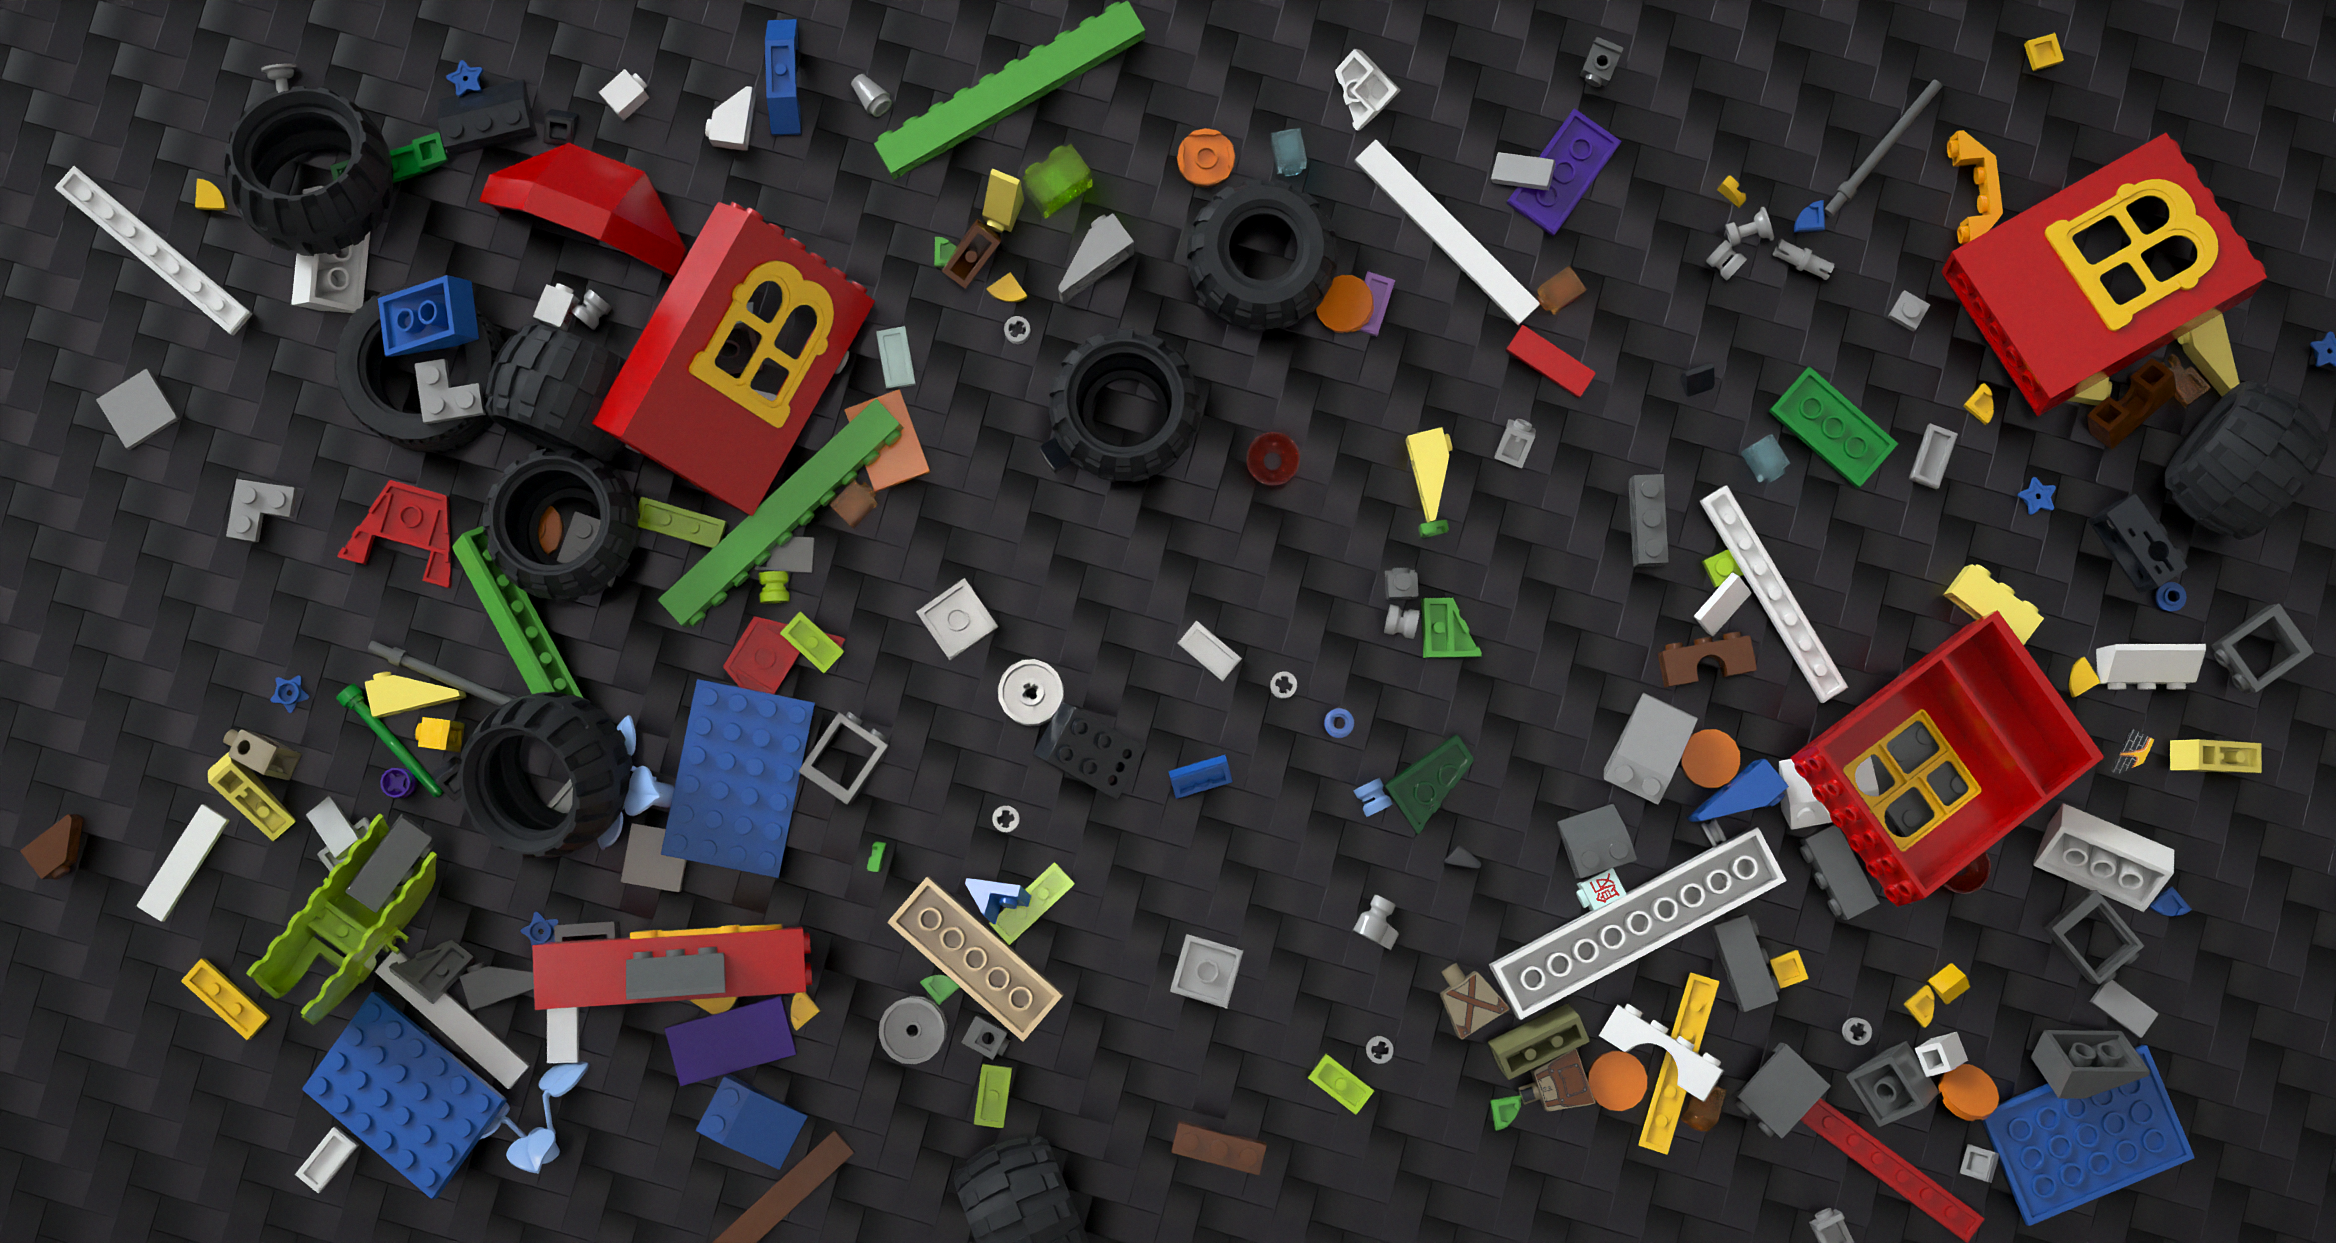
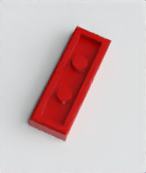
M1524 325L1521 326L1506 349L1507 352L1577 398L1581 397L1596 372Z

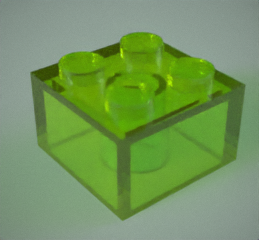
M1072 144L1066 147L1061 145L1055 148L1049 154V159L1042 164L1039 162L1032 164L1025 170L1026 175L1022 177L1026 193L1045 219L1093 186L1091 171Z

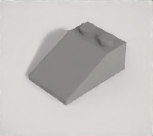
M1113 213L1108 217L1102 215L1091 223L1092 228L1086 234L1058 287L1060 300L1063 304L1134 255V241Z
M1643 693L1604 768V779L1655 804H1659L1674 775L1698 718Z

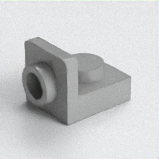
M1508 419L1505 432L1494 458L1522 469L1535 439L1536 429L1532 428V424L1525 420L1516 419L1514 421Z

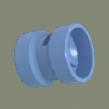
M1380 778L1353 790L1356 797L1362 800L1364 804L1363 811L1366 817L1393 805L1390 797L1385 795L1382 790L1384 785Z

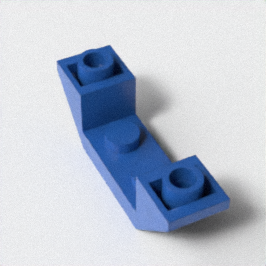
M797 19L768 20L765 36L766 96L772 136L801 135V109L797 100L796 49H799Z

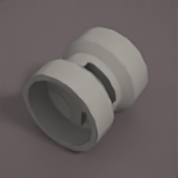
M1725 240L1710 255L1706 262L1711 267H1717L1720 270V275L1727 281L1747 258L1741 253L1733 251L1732 245ZM1732 256L1733 258L1723 267L1722 264Z
M589 289L584 295L583 304L576 305L571 312L592 330H595L600 324L599 318L607 315L612 307Z
M1390 604L1384 633L1390 635L1400 633L1404 638L1414 639L1419 619V610L1410 609L1403 611L1399 606Z

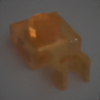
M2171 354L2167 359L2173 368L2167 367L2163 361L2160 362V364L2175 374L2177 393L2174 396L2184 408L2207 393L2211 388L2192 366L2184 370L2176 355Z

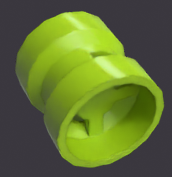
M768 571L759 573V583L765 586L760 593V603L776 604L790 602L789 592L784 586L789 581L788 572Z

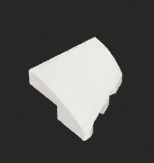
M1354 49L1335 70L1338 82L1344 90L1343 97L1345 103L1349 105L1354 120L1352 123L1353 127L1357 131L1370 122L1401 91L1362 50Z

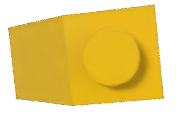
M422 717V723H418L415 733L418 747L460 753L465 723Z

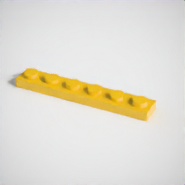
M1690 972L1671 1037L1677 1040L1681 1036L1695 1045L1692 1051L1698 1054L1720 982ZM1666 1051L1638 1144L1668 1155L1687 1092L1677 1085V1064L1668 1051Z

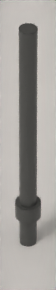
M1933 80L1852 177L1839 186L1836 190V196L1824 209L1828 216L1833 217L1846 201L1850 202L1856 195L1858 186L1942 88V84L1939 81Z
M373 640L368 646L369 652L388 659V663L399 668L401 666L407 667L495 705L501 706L514 700L407 655V651L394 647L392 649Z

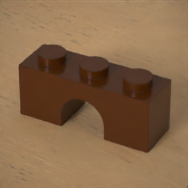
M2153 358L2130 377V388L2122 399L2116 402L2108 396L2087 415L2090 434L2111 450L2177 393L2175 374Z
M1741 632L1724 634V640L1712 642V637L1694 640L1695 645L1683 647L1682 642L1665 645L1666 651L1658 653L1664 688L1699 681L1697 665L1703 657H1710L1718 662L1722 678L1757 671L1750 635L1741 637Z
M1179 1120L1171 1153L1260 1175L1267 1145L1266 1142L1239 1135L1232 1136L1208 1129V1127Z

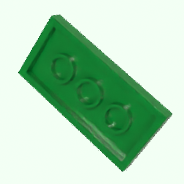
M1810 366L1805 369L1769 410L1774 417L1857 489L1863 485L1898 445L1893 438Z

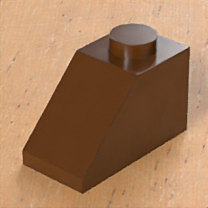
M977 219L954 250L942 272L966 289L1000 244L1001 236Z
M67 814L20 850L41 879L58 880L65 876L71 870L69 866L77 861L83 818L80 814Z

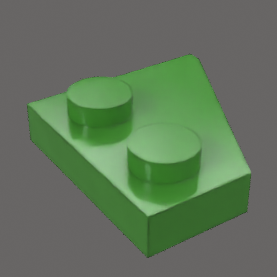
M1453 598L1421 599L1423 658L1481 656V650L1479 647H1476L1469 634L1470 629L1465 620L1460 617L1459 609Z

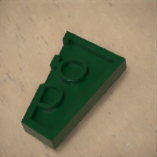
M1454 735L1384 784V787L1418 835L1425 827L1424 825L1431 815L1438 810L1441 805L1440 803L1449 791L1455 787L1475 760L1458 735Z

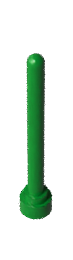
M355 683L346 687L336 697L339 703L344 708L354 709L431 795L440 797L443 794V790L434 782L431 775L379 718L372 717L370 708L363 702V692Z

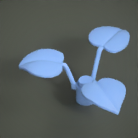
M627 715L619 723L617 730L622 731L626 739L624 743L627 752L632 756L636 746V733L632 717ZM632 766L631 771L633 774L630 778L629 790L623 806L626 813L630 816H635L652 805L669 808L672 802L674 786L657 782L656 777L652 776L651 771L646 766L638 768ZM622 811L611 827L597 839L602 850L611 846L619 837L623 826Z
M589 1062L560 1063L549 1069L541 1078L539 1087L542 1091H545L542 1097L547 1129L537 1127L530 1131L527 1136L508 1117H505L510 1111V1106L505 1103L480 1139L493 1134L500 1127L501 1123L507 1124L521 1137L509 1147L506 1154L507 1159L517 1168L539 1174L542 1164L553 1161L560 1153V1149L555 1142L556 1131L552 1124L549 1097H559L571 1090L588 1070Z

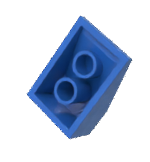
M446 275L378 298L386 357L455 347L479 339L472 282L470 280Z
M1766 759L1755 760L1686 818L1689 822H1696L1763 806L1765 808L1769 805L1772 807L1785 797L1783 791L1789 786Z
M728 1074L723 1077L695 1131L726 1147L780 1170L808 1115Z

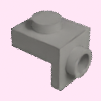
M1831 1208L1824 1209L1815 1214V1220L1809 1222L1819 1243H1854L1843 1221L1845 1218L1843 1213L1836 1209L1833 1211Z

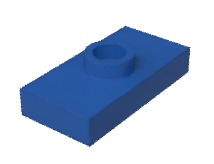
M1225 755L1168 771L1176 799L1233 782Z

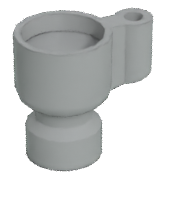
M1375 894L1370 903L1371 909L1361 914L1353 930L1391 950L1399 933L1387 923L1386 917L1392 914L1396 905Z

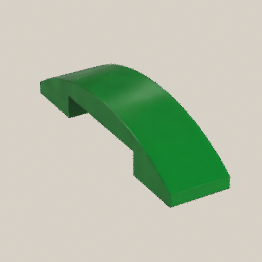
M440 132L412 140L413 144L389 151L393 164V183L420 175L448 161ZM350 159L330 165L334 181L344 173Z

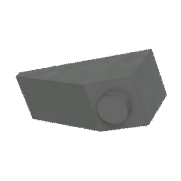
M482 962L468 967V973L459 976L470 1011L534 990L533 970L495 965L486 967L485 963Z

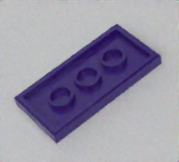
M1574 108L1539 156V158L1553 159L1556 163L1549 191L1517 187L1506 204L1554 237L1622 141Z
M782 995L664 1028L680 1086L797 1054Z

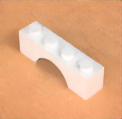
M1627 1003L1625 1008L1617 1005L1599 1036L1624 1052H1628L1632 1048L1645 1043H1653L1665 1048L1673 1056L1677 1064V1085L1703 1102L1706 1101L1724 1072L1719 1067L1721 1061L1706 1052L1703 1057L1692 1051L1695 1045L1681 1036L1677 1040L1668 1036L1666 1033L1669 1029L1659 1022L1653 1020L1649 1024L1640 1018L1642 1012Z

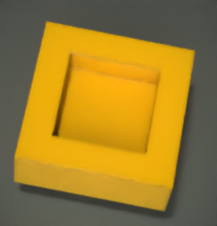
M2055 33L2029 40L2024 44L2033 71L2057 65L2064 61Z
M1798 950L1769 959V965L1778 982L1779 989L1809 979Z

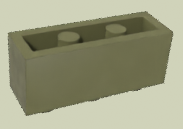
M1566 1004L1488 1041L1497 1066L1507 1079L1510 1080L1590 1041L1580 1016L1569 1004Z

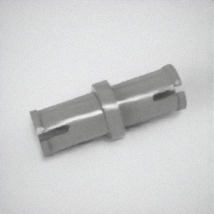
M1780 239L1778 242L1779 247L1776 246L1773 252V256L1795 265V269L1799 271L1804 269L1823 278V280L1829 278L1828 272L1832 273L1834 263L1811 254L1812 250L1808 248L1803 250L1783 239Z

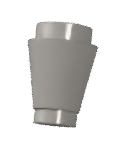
M860 74L853 79L851 86L854 88L868 114L879 117L889 110L892 101L888 92L865 74Z

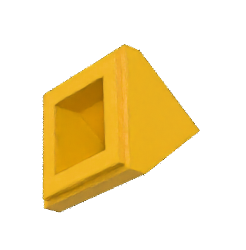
M1952 963L1928 980L1929 984L1946 1005L1970 988L1966 975Z

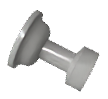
M275 64L262 67L261 70L267 74L269 79L275 80L276 89L280 93L289 90L287 79L293 77L294 70L298 66L296 64Z
M1764 206L1760 208V212L1755 214L1754 222L1739 227L1734 222L1725 225L1728 240L1732 247L1740 245L1741 238L1758 233L1761 238H1768L1770 241L1774 240L1772 226Z

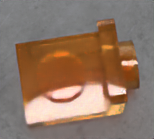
M1714 1086L1704 1102L1691 1095L1688 1109L1683 1113L1681 1121L1688 1123L1695 1130L1710 1131L1718 1122L1727 1090Z

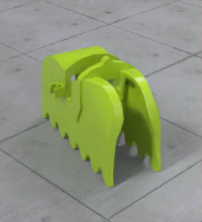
M380 813L369 825L366 835L362 839H358L351 846L346 859L342 863H338L331 870L328 879L325 878L323 880L324 885L318 887L311 894L306 907L302 911H298L291 918L286 931L271 942L266 955L261 960L256 961L246 973L263 990L277 999L287 994L301 980L319 955L339 969L336 974L331 975L325 981L320 994L315 999L309 1001L301 1011V1014H303L301 1018L312 1025L323 1019L359 983L362 984L374 969L377 962L375 956L381 949L387 953L391 950L395 954H399L400 949L394 946L396 938H401L404 942L408 943L409 937L401 931L422 906L436 879L437 854L432 851L423 860L420 859L414 866L415 871L401 887H395L392 891L396 894L393 901L385 909L380 907L377 913L345 892L347 885L389 831L384 816ZM317 933L347 956L343 958L315 938V934Z

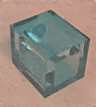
M1300 128L1271 133L1270 141L1277 174L1284 173L1285 176L1300 174L1302 172L1301 169H1306L1307 165Z
M1773 434L1768 435L1741 452L1759 482L1768 478L1771 483L1786 474L1783 468L1790 464Z

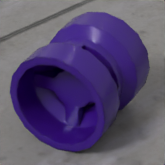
M391 768L385 771L380 780L383 792L387 796L394 798H407L416 791L418 785L417 778L410 770L404 768Z

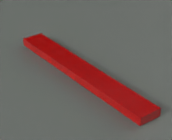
M1819 1098L1800 1119L1802 1123L1964 1242L1968 1243L1984 1221L1985 1218L1823 1099Z

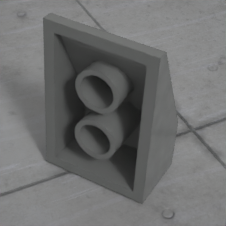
M2044 1030L2031 1056L2057 1097L2064 1099H2085L2142 1079L2150 1074V1070L2122 1031Z

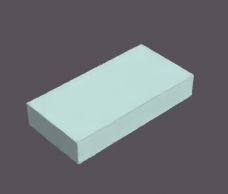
M906 327L876 331L886 389L890 390L916 385Z

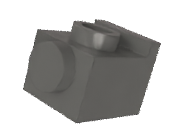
M1596 37L1580 77L1585 78V82L1592 86L1600 87L1602 85L1606 87L1624 48ZM1597 59L1606 62L1607 65H1598Z
M1394 568L1392 571H1385L1386 601L1416 599L1418 597L1417 572L1410 570V568Z
M977 1014L961 1043L993 1060L996 1054L1003 1056L1011 1040L1006 1038L1008 1031ZM986 1032H990L994 1036V1041L990 1044L985 1043L983 1040V1035Z

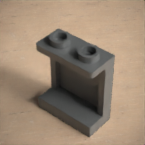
M1780 1042L1773 1050L1775 1054L1740 1091L1736 1090L1732 1095L1738 1100L1735 1105L1745 1115L1749 1117L1752 1113L1760 1121L1757 1126L1767 1136L1771 1138L1775 1135L1782 1139L1831 1086L1792 1048Z

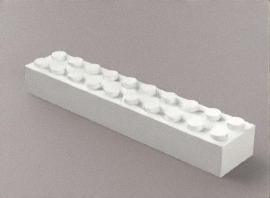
M1750 828L1626 893L1627 895L1595 911H1590L1492 962L1489 966L1516 1018L1521 1020L1787 880L1759 828Z

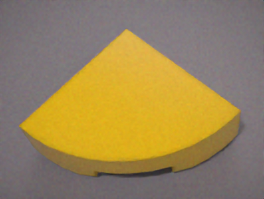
M1728 176L1717 190L1740 208L1746 201V194L1738 191L1739 183L1732 176Z
M197 179L195 207L199 210L227 211V201L222 192L211 182Z
M1011 272L986 288L991 296L1005 302H1019L1027 298L1026 293Z
M1985 383L1981 384L1963 405L1965 409L1984 425L1990 422L1994 414L1992 392Z
M2081 657L2075 662L2070 673L2068 688L2072 698L2079 696L2100 683L2085 657Z
M1925 985L1904 1003V1006L1924 1028L1933 1019L1935 998L1931 988Z
M806 992L796 993L791 1003V1022L796 1030L821 1011Z

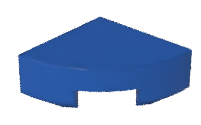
M1824 201L1813 202L1801 211L1795 221L1794 232L1825 230Z
M2173 886L2167 887L2148 906L2152 911L2164 916L2183 915L2192 910Z

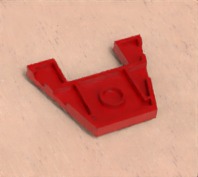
M389 480L368 510L369 513L360 526L356 527L352 533V538L345 548L342 547L338 553V557L366 565L375 536L431 551L422 581L451 589L449 496Z
M756 616L753 617L723 665V668L739 687L770 694L776 693L801 653L780 634L788 624ZM825 633L839 647L845 641L843 637Z

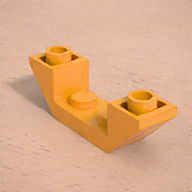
M1961 130L1951 136L1947 143L1948 157L1952 158L1953 167L1976 164L1974 168L1975 184H1979L1980 195L1977 198V208L1979 213H1982V216L1967 217L1960 223L1957 231L1958 241L1960 244L1965 245L1988 232L2003 214L1996 156L1964 130Z

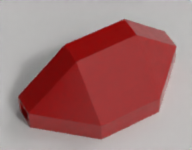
M566 143L490 174L478 201L489 205L499 214H502L504 208L527 212L598 239L663 271L672 280L689 253L645 171L571 143Z

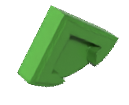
M935 237L934 265L935 267L944 268L956 246L942 237Z
M1447 520L1423 523L1418 527L1422 538L1449 531Z
M876 841L873 844L872 856L869 857L867 866L868 871L881 872L886 843Z
M933 975L920 982L939 1005L960 988L947 975Z
M1520 1095L1490 1100L1496 1131L1507 1127L1515 1119L1521 1107Z

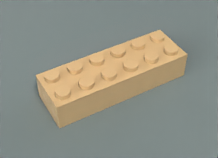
M931 877L924 879L887 922L1022 1041L1028 1037L1064 995Z

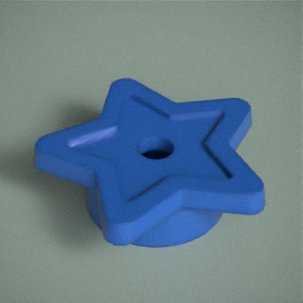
M461 60L457 71L447 75L446 78L455 84L456 95L461 97L467 92H481L479 77L484 70L481 67L470 68L465 61ZM467 76V77H468V80H467V81H464V80H463L464 77Z
M2328 332L2323 341L2310 343L2314 350L2315 365L2317 367L2324 364H2331L2336 367V338L2333 332ZM2328 348L2332 350L2331 354L2327 352Z
M2033 477L2029 488L2019 492L2018 496L2028 506V513L2030 515H2033L2040 508L2052 511L2054 505L2051 496L2056 487L2054 485L2043 486L2036 477ZM2036 494H2040L2041 498L2037 499Z
M298 675L289 681L279 677L275 679L277 687L270 701L284 704L289 713L294 711L299 701L309 699V695L301 689V676ZM289 690L292 691V695H291V696H288V695H287V692H288Z
M534 912L530 925L522 928L521 933L528 936L531 940V947L532 945L555 942L553 931L554 925L558 924V920H545L538 912ZM539 929H543V934H539Z

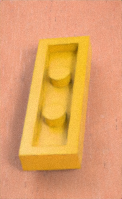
M201 958L181 980L182 983L246 1040H251L270 1019V1016L206 958Z

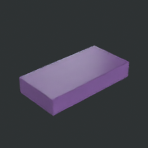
M1367 271L1364 282L1373 293L1374 312L1368 323L1358 331L1377 337L1395 280Z

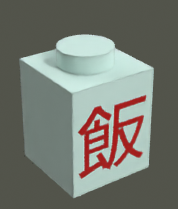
M1613 868L1599 872L1577 883L1580 889L1576 892L1582 906L1584 908L1588 906L1591 911H1595L1627 895Z

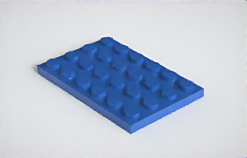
M697 679L661 855L779 878L801 774L798 771L803 764L815 702Z
M378 992L370 993L302 1088L303 1091L431 1199L439 1197L507 1102L504 1096Z
M2147 1045L2134 1048L2150 1070V1074L2147 1077L2085 1099L2058 1098L2048 1083L1999 1103L1989 1117L1982 1120L1995 1152L1999 1153L1998 1160L2026 1225H2033L2195 1158Z

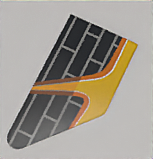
M2131 729L2112 772L2118 774L2143 764L2154 739Z

